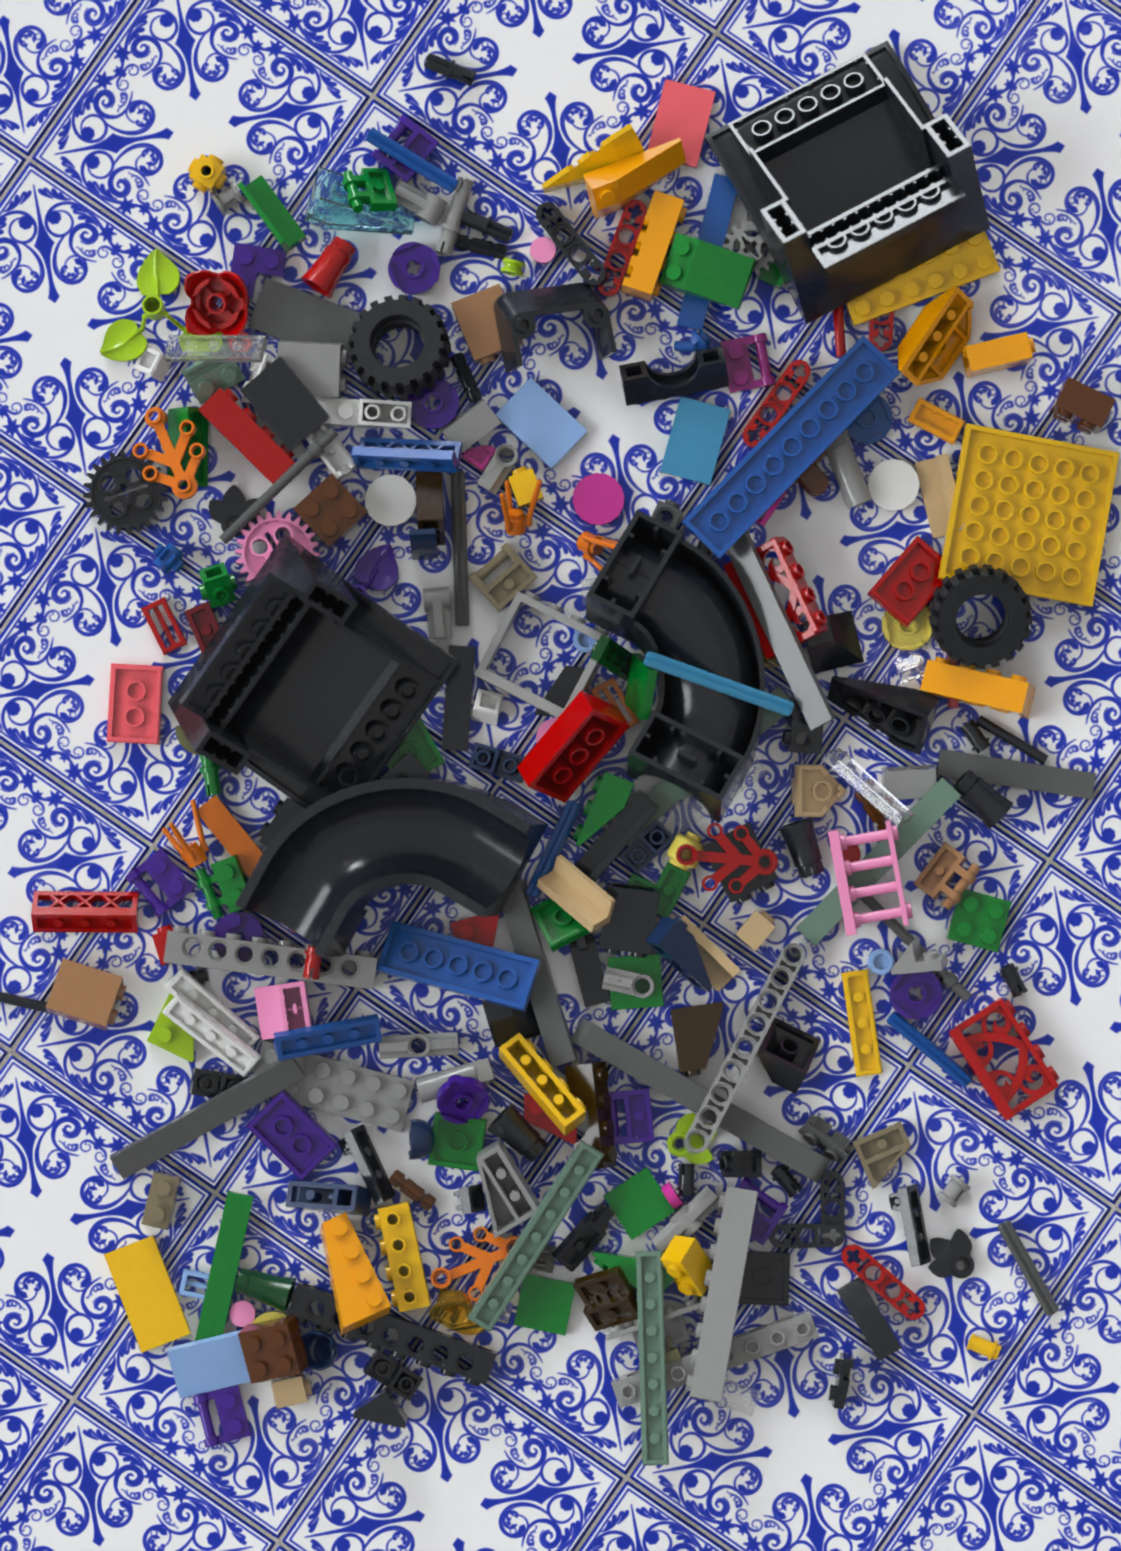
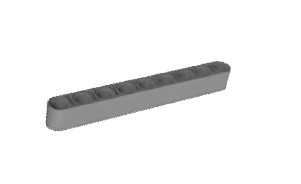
M790 943L778 955L684 1137V1148L690 1154H700L709 1146L805 960V950L800 944ZM795 950L799 956L798 962L792 963L788 961L786 951ZM775 973H783L786 976V985L780 986L775 983ZM764 996H771L775 1001L774 1008H765L762 1004V998ZM752 1019H759L762 1022L763 1029L761 1032H755L751 1029L750 1021ZM740 1042H746L750 1045L751 1052L749 1055H742L738 1051V1044ZM728 1065H734L738 1068L739 1076L736 1079L727 1076L726 1067ZM717 1088L725 1090L727 1093L726 1101H717L714 1097V1090ZM704 1112H711L715 1116L713 1125L703 1123L702 1114ZM692 1135H698L702 1138L703 1145L700 1149H695L690 1145L689 1140Z

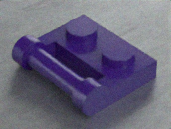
M402 114L398 119V125L388 137L397 142L407 129L413 133L403 146L427 160L439 145V141ZM374 149L371 157L402 181L408 183L416 174V171L395 158L390 160L386 157L387 153L382 150Z
M160 848L125 877L129 883H133L153 907V913L157 918L195 889L163 848ZM144 872H148L169 898L166 902L162 903L143 880L141 875Z
M649 1088L609 1092L611 1097V1119L614 1124V1145L655 1141ZM624 1099L627 1135L624 1136L619 1134L616 1100Z
M744 1177L737 1188L758 1191L757 1201L774 1211L772 1217L769 1218L755 1209L750 1237L764 1245L789 1205L783 1201L779 1203L752 1185L750 1179Z
M239 1385L192 1396L194 1404L198 1406L206 1438L204 1439L205 1448L252 1435ZM212 1399L215 1400L223 1434L217 1436L207 1401Z

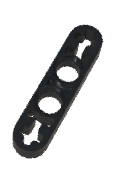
M550 202L541 204L536 210V218L589 286L594 288L603 286L608 278L604 266L557 206ZM545 210L549 212L554 210L552 216L558 224L553 226L547 218L542 220L545 217L543 212ZM562 228H567L571 231L569 240L565 242L557 239V233ZM578 248L585 249L587 254L586 258L581 262L574 261L572 256L573 252ZM590 263L596 272L601 270L599 273L600 279L597 281L594 278L589 280L591 273L585 266Z

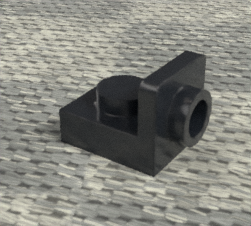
M721 1151V1158L719 1160L721 1176L762 1177L761 1151Z

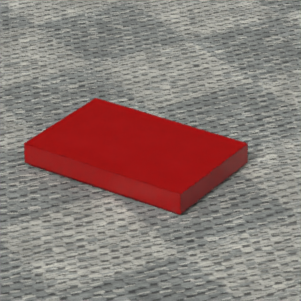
M917 536L867 595L907 628L934 597L933 593L936 587L941 588L943 585V579H938L942 556Z

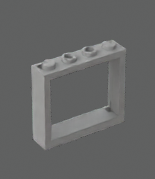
M517 591L474 675L558 718L581 690L584 692L588 691L601 665L590 658L564 709L489 671L488 669L522 604L596 641L600 639L601 635L608 636L609 632L596 625L594 629L584 625L586 620L575 614H572L571 617L562 614L563 609L549 602L548 606L538 602L540 597L529 591H526L525 594Z

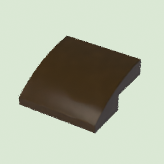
M620 1266L575 1279L573 1287L584 1302L583 1313L595 1331L638 1319L636 1297Z

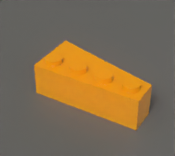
M654 191L644 219L643 229L640 231L635 252L628 266L627 276L624 277L621 293L651 302L653 296L658 297L662 286L658 279L661 271L663 272L669 247H672L677 233L675 232L677 223H683L687 208L683 207V199Z
M345 1212L323 1222L320 1233L328 1264L341 1335L389 1314L391 1304L347 1213Z

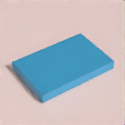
M681 396L660 472L710 486L731 410Z

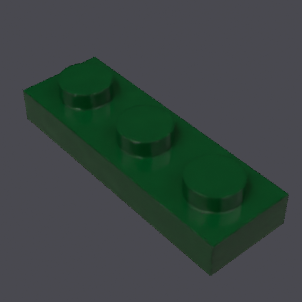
M601 635L600 639L593 645L590 658L617 677L628 681L632 653L611 638Z

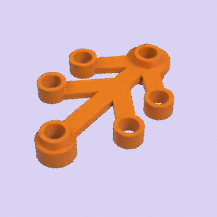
M152 407L147 410L145 421L151 428L155 429L165 454L149 449L147 445L139 442L133 446V455L140 460L148 459L171 467L175 477L159 473V470L152 465L146 466L143 469L142 476L150 483L158 482L172 487L174 495L180 499H190L198 490V482L195 479V475L201 459L206 456V448L200 443H193L189 447L191 459L184 471L181 462L191 437L196 433V425L190 420H183L180 423L179 431L181 434L174 448L165 427L168 421L166 412L159 407ZM158 413L157 420L151 421L152 414ZM190 424L192 426L191 430L184 432L185 426ZM144 447L145 452L142 455H138V449ZM200 447L201 453L194 455V450ZM150 470L155 471V474L152 478L147 477V474ZM188 482V487L185 490H181V484Z
M477 1227L473 1231V1237L477 1242H488L501 1248L492 1253L464 1242L461 1237H452L449 1241V1248L453 1252H462L476 1259L450 1270L443 1267L436 1268L431 1274L432 1284L438 1289H446L451 1285L452 1280L480 1269L474 1285L468 1290L469 1298L477 1302L480 1297L473 1298L471 1292L474 1289H479L482 1295L494 1263L505 1259L511 1246L514 1245L519 1236H510L507 1239L499 1236L495 1238L494 1234L490 1233L485 1227ZM479 1230L486 1232L484 1239L477 1238L476 1234ZM455 1240H460L462 1243L459 1249L452 1247V1243ZM441 1274L447 1276V1281L443 1284L437 1281L438 1276Z

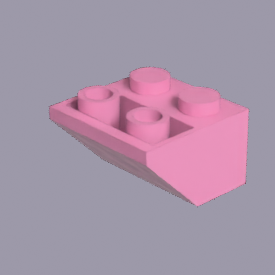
M306 981L254 988L261 1040L274 1039V1033L313 1026Z

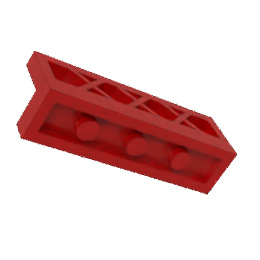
M34 891L31 910L33 932L138 933L137 912L139 892ZM39 900H51L53 904L49 907H39ZM70 900L80 903L75 907H67L65 905ZM95 901H104L106 903L102 907H93L91 905ZM121 901H132V908L119 907L117 904Z

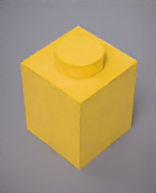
M526 466L511 471L512 476L508 477L519 509L530 505L537 483L533 468L527 470ZM541 489L537 502L544 500Z

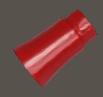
M335 236L312 267L301 277V280L319 294L332 298L336 286L351 262L350 259L356 249L346 240Z

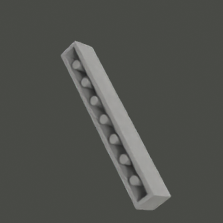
M727 1186L726 1192H720L718 1207L723 1208L721 1218L716 1217L713 1233L718 1234L717 1244L711 1243L709 1259L714 1261L712 1270L706 1271L704 1282L705 1286H709L707 1297L702 1296L700 1312H704L703 1323L697 1322L695 1338L700 1339L698 1349L693 1348L690 1364L695 1365L694 1374L688 1375L686 1391H690V1397L722 1402L758 1191Z

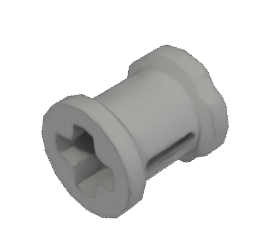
M233 182L229 184L230 187L219 194L211 195L222 215H225L226 210L239 202L241 204L245 202Z
M952 1173L950 1182L937 1195L956 1208L958 1200L971 1187Z

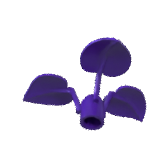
M387 544L371 549L357 561L354 568V576L358 582L365 585L353 586L365 595H367L366 590L370 586L377 591H384L391 588L397 581L398 565L391 545Z

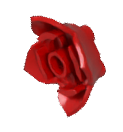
M199 270L186 275L184 289L186 295L191 299V304L185 314L187 332L198 336H210L221 332L225 337L230 338L241 335L248 322V306L250 303L248 290L243 279L231 271L216 273L209 270ZM216 297L222 299L223 306H217L216 303L218 302V300L216 299Z

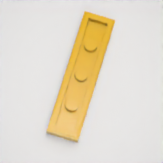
M868 969L843 972L841 976L855 1075L860 1077L881 1074L882 1067Z

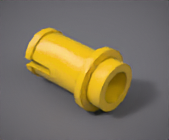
M972 1333L966 1349L984 1355L990 1361L991 1359H997L1001 1345L997 1344L998 1341L996 1340L991 1342Z

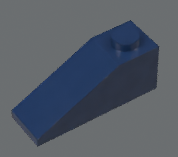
M663 916L645 942L695 988L710 992L712 985L694 935L686 929L688 925L678 917L672 919Z
M289 1180L286 1207L369 1216L372 1197L368 1188L359 1185Z

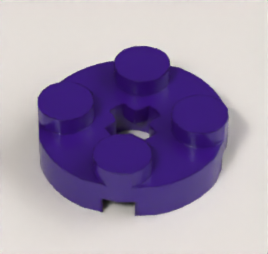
M418 242L402 244L395 249L388 265L389 277L393 285L404 294H424L431 290L439 280L440 262L438 256L433 249ZM414 262L416 265L420 264L422 266L419 269L418 275L407 272V269L410 268L409 263Z
M436 379L434 381L435 387L430 391L427 388L421 391L422 396L415 398L414 394L408 395L407 402H412L411 418L419 426L431 430L441 429L455 419L459 410V397L456 389L444 379ZM430 396H435L436 400L441 401V404L437 405L436 410L426 407V402L430 401Z
M244 912L228 914L214 928L216 932L215 937L225 938L226 933L233 934L234 932L238 934L240 931H243V937L246 941H252V936L265 938V932L260 921L253 915ZM222 943L213 945L218 955L223 957L226 952L225 946ZM247 946L241 947L237 952L238 959L243 962L248 961L252 956L251 949Z
M932 972L897 974L890 985L889 998L898 1014L907 1019L919 1020L927 1018L936 1012L941 1004L942 990L938 978ZM919 986L922 989L920 994L923 997L920 1000L915 998L912 1001L909 998L911 996L909 990L911 987L916 989Z
M457 1074L450 1076L436 1094L437 1108L441 1116L455 1124L468 1123L467 1120L474 1117L476 1120L481 1118L489 1107L486 1084L472 1077H462ZM459 1098L468 1099V1101L464 1100L462 1103H458Z

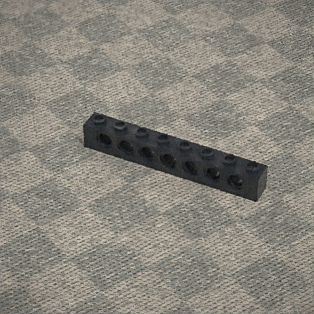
M299 1281L287 1313L292 1316L296 1315L299 1323L306 1324L308 1320L316 1323V1328L331 1333L333 1329L341 1332L340 1324L335 1320V1313L337 1311L334 1294ZM315 1301L321 1302L324 1305V1313L314 1315L310 1310L311 1303ZM390 1313L372 1321L374 1330L370 1333H364L359 1327L341 1335L342 1338L356 1342L357 1338L364 1340L367 1347L378 1351L381 1350V1347L391 1350L390 1355L405 1360L406 1356L416 1359L415 1364L430 1369L431 1365L441 1368L440 1373L450 1377H455L456 1374L466 1377L465 1382L475 1386H480V1383H487L497 1352ZM389 1328L396 1329L399 1333L398 1340L394 1342L387 1341L384 1337L385 1330ZM413 1337H419L422 1339L424 1347L419 1351L412 1350L409 1346V1340ZM438 1346H444L447 1348L449 1355L443 1360L437 1359L434 1356V1349ZM462 1355L472 1357L473 1365L470 1368H462L459 1365L458 1359Z

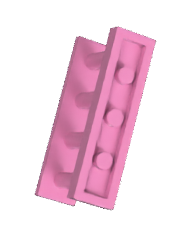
M885 820L886 829L850 836L839 834V829L828 830L846 936L857 934V928L861 927V924L902 917L904 926L909 925L908 919L913 918L911 902L905 903L894 841L899 840L897 825H891V820ZM882 840L889 841L891 855L854 862L844 860L843 850H846L848 846ZM893 865L896 881L858 888L848 884L847 876L852 875V872ZM898 891L900 907L859 914V911L853 912L852 902L857 901L856 898Z

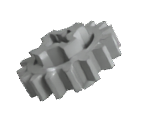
M742 221L741 229L735 226L732 227L733 236L726 234L725 237L730 242L729 244H723V248L734 252V245L738 240L740 250L736 253L755 259L757 265L754 266L752 272H756V275L761 277L760 270L764 269L769 272L768 264H775L769 251L766 258H764L762 250L766 245L753 221L750 226H747ZM746 233H758V235L750 237ZM744 241L752 247L755 246L758 257L751 252L746 253L747 249Z

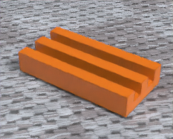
M614 677L591 690L593 696L601 700L602 698L598 692L603 690L610 704L618 707L607 688L612 685L632 719L628 723L630 726L628 729L640 723L633 711L624 703L625 696Z

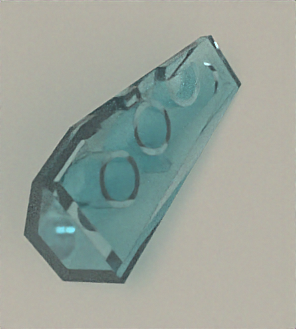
M319 166L307 204L306 222L330 230L412 235L415 222L414 214L398 205L396 211H370L369 204H363V211L355 213L347 201L348 192L343 187V174Z

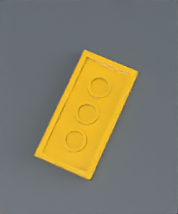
M154 1235L104 1254L141 1353L191 1334Z

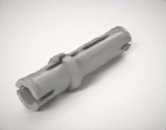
M458 177L457 179L459 183L454 191L446 221L441 225L442 234L436 249L437 253L444 256L447 254L446 256L448 257L452 256L457 235L461 234L462 229L460 225L472 186L474 185V181L467 178L463 180V177Z

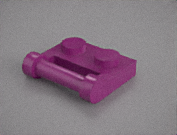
M766 333L720 342L726 360L730 394L770 387L776 384L775 377L771 374L765 342L768 340ZM754 344L762 378L754 380L748 346Z

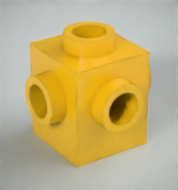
M201 154L199 159L194 158L188 169V172H190L189 178L193 182L192 186L202 193L208 191L214 194L217 189L220 190L227 179V171L222 166L223 161L212 154L209 157ZM206 167L211 169V173L208 176L202 174Z

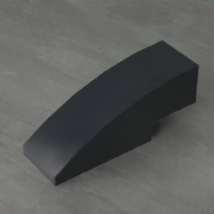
M860 1277L837 1289L838 1294L878 1361L902 1348Z

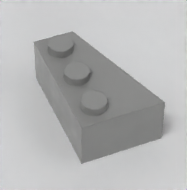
M501 1139L478 1151L476 1157L495 1238L532 1217L540 1204Z

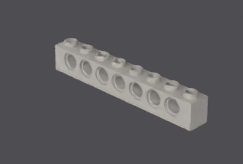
M174 926L173 931L167 930L163 958L165 963L374 989L378 958L371 957L372 952L356 950V955L344 953L343 956L328 957L330 961L328 970L320 972L319 980L312 979L313 968H311L309 979L302 977L307 955L304 953V950L308 949V945L313 946L312 944L304 943V948L293 947L294 942L278 940V945L268 944V938L252 936V941L241 940L242 935L226 933V937L222 938L215 937V931L200 930L199 934L189 933V928ZM192 939L198 941L200 945L199 951L194 955H190L185 951L186 942ZM216 943H222L226 948L225 955L221 958H215L211 954V948ZM243 946L249 947L252 951L251 958L245 962L240 961L237 956L238 950ZM268 950H274L278 955V960L273 965H267L264 962L263 956ZM295 953H300L304 958V963L300 968H293L290 965V957ZM347 960H352L356 965L355 972L351 975H345L342 971V964Z
M809 1309L734 1335L727 1370L819 1337ZM692 1351L682 1354L681 1359L666 1364L667 1391L686 1385L688 1375L694 1374L695 1365L690 1364ZM639 1370L611 1380V1385L620 1408L640 1401Z

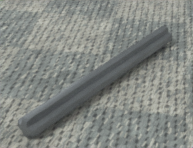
M458 471V473H451L455 624L462 627L468 626L470 623L464 471Z

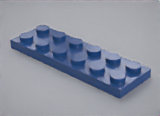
M392 921L376 970L379 973L525 1012L541 961Z

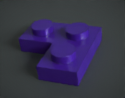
M235 243L231 272L238 274L243 279L248 290L249 299L253 300L257 274L283 278L287 253L284 250Z

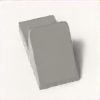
M916 936L892 967L891 975L943 971L948 964L947 953L938 954V951L933 950L924 952L921 955L919 938Z

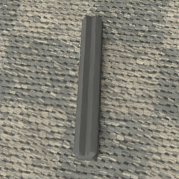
M1009 1220L1000 1223L998 1230L1047 1316L1055 1314L1059 1308L1012 1223Z

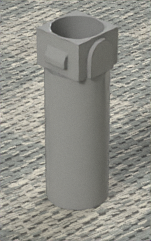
M846 429L826 451L846 506L850 509L868 502L872 498Z
M489 1058L478 1059L475 1062L415 1078L421 1102L425 1103L435 1100L439 1088L452 1075L472 1077L485 1083L486 1086L494 1083L495 1078Z

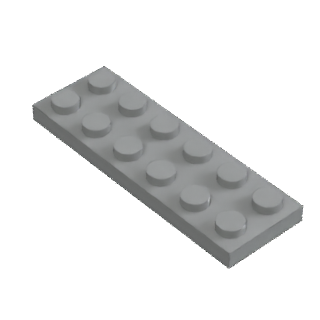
M263 1040L260 1050L261 1058L257 1062L254 1074L278 1061L272 1042ZM316 1054L295 1058L304 1072L305 1078L287 1087L285 1090L300 1105L402 1132L415 1081Z

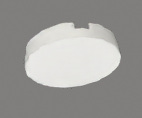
M897 459L885 460L875 466L869 475L867 484L874 504L883 510L893 512L905 509L911 505L918 495L920 486L918 474L914 468L905 461Z
M383 475L376 478L368 486L365 494V507L369 516L376 523L386 527L406 523L413 516L417 506L416 493L413 486L405 478L398 475Z

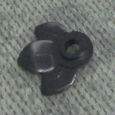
M232 485L226 491L222 501H209L210 516L221 524L222 531L225 532L229 528V522L237 520L258 498L246 501L242 491L236 485ZM257 515L251 520V522H254V521L257 520V519H256ZM241 531L234 537L241 536Z
M957 1229L950 1241L944 1238L930 1239V1251L936 1260L930 1263L928 1269L940 1278L953 1275L956 1278L963 1279L970 1276L974 1270V1261L970 1256L972 1243L968 1236L962 1230ZM958 1261L964 1263L963 1270L957 1268L956 1264Z

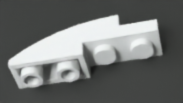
M315 397L331 417L324 423L325 425L380 429H410L412 402Z

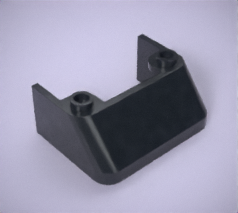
M574 283L509 292L499 296L494 302V313L505 372L511 373L523 366L518 340L527 339L534 334L536 329L534 317L582 310L585 323L593 328L598 359L603 360L617 352L609 310L593 288L587 283Z

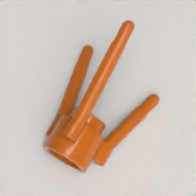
M540 479L536 483L527 516L522 509L513 508L510 482L508 480L504 482L505 495L500 493L499 497L505 521V531L508 534L522 535L526 532V527L532 526V516L542 485V480Z
M585 531L577 539V549L583 552V559L589 561L601 571L603 566L594 556L601 554L604 547L614 549L618 541Z
M194 799L190 803L200 842L199 845L196 841L187 844L173 822L169 823V827L177 840L167 828H162V832L179 852L183 861L187 862L189 868L205 862L208 859L205 852L209 850L205 842Z

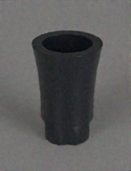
M971 770L966 771L953 785V788L961 794L960 798L977 814L987 829L998 823L1013 805V802L998 793Z
M813 817L801 819L778 828L791 854L794 866L798 869L800 878H807L824 871Z
M512 1103L494 1119L487 1131L499 1137L531 1162L536 1160L548 1146V1143L540 1137V1133L523 1118Z

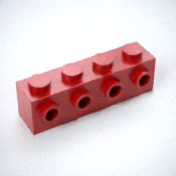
M219 388L198 411L274 484L295 463L292 459L295 454L289 451L284 444L279 447L273 441L276 435L266 425L261 429L254 422L258 417L247 406L242 410L235 403L238 397L230 389L227 388L223 391Z

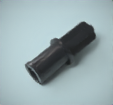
M431 53L428 54L424 63L425 68L446 76L447 80L452 78L471 87L477 72L456 64L455 60L451 62Z
M469 209L466 210L461 225L481 232L484 237L487 234L505 243H509L513 236L512 228L493 221L491 216L487 218Z

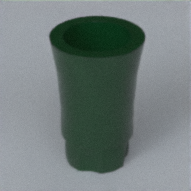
M242 1268L237 1277L234 1291L238 1294L246 1295V1298L256 1300L286 1313L292 1300L296 1278Z

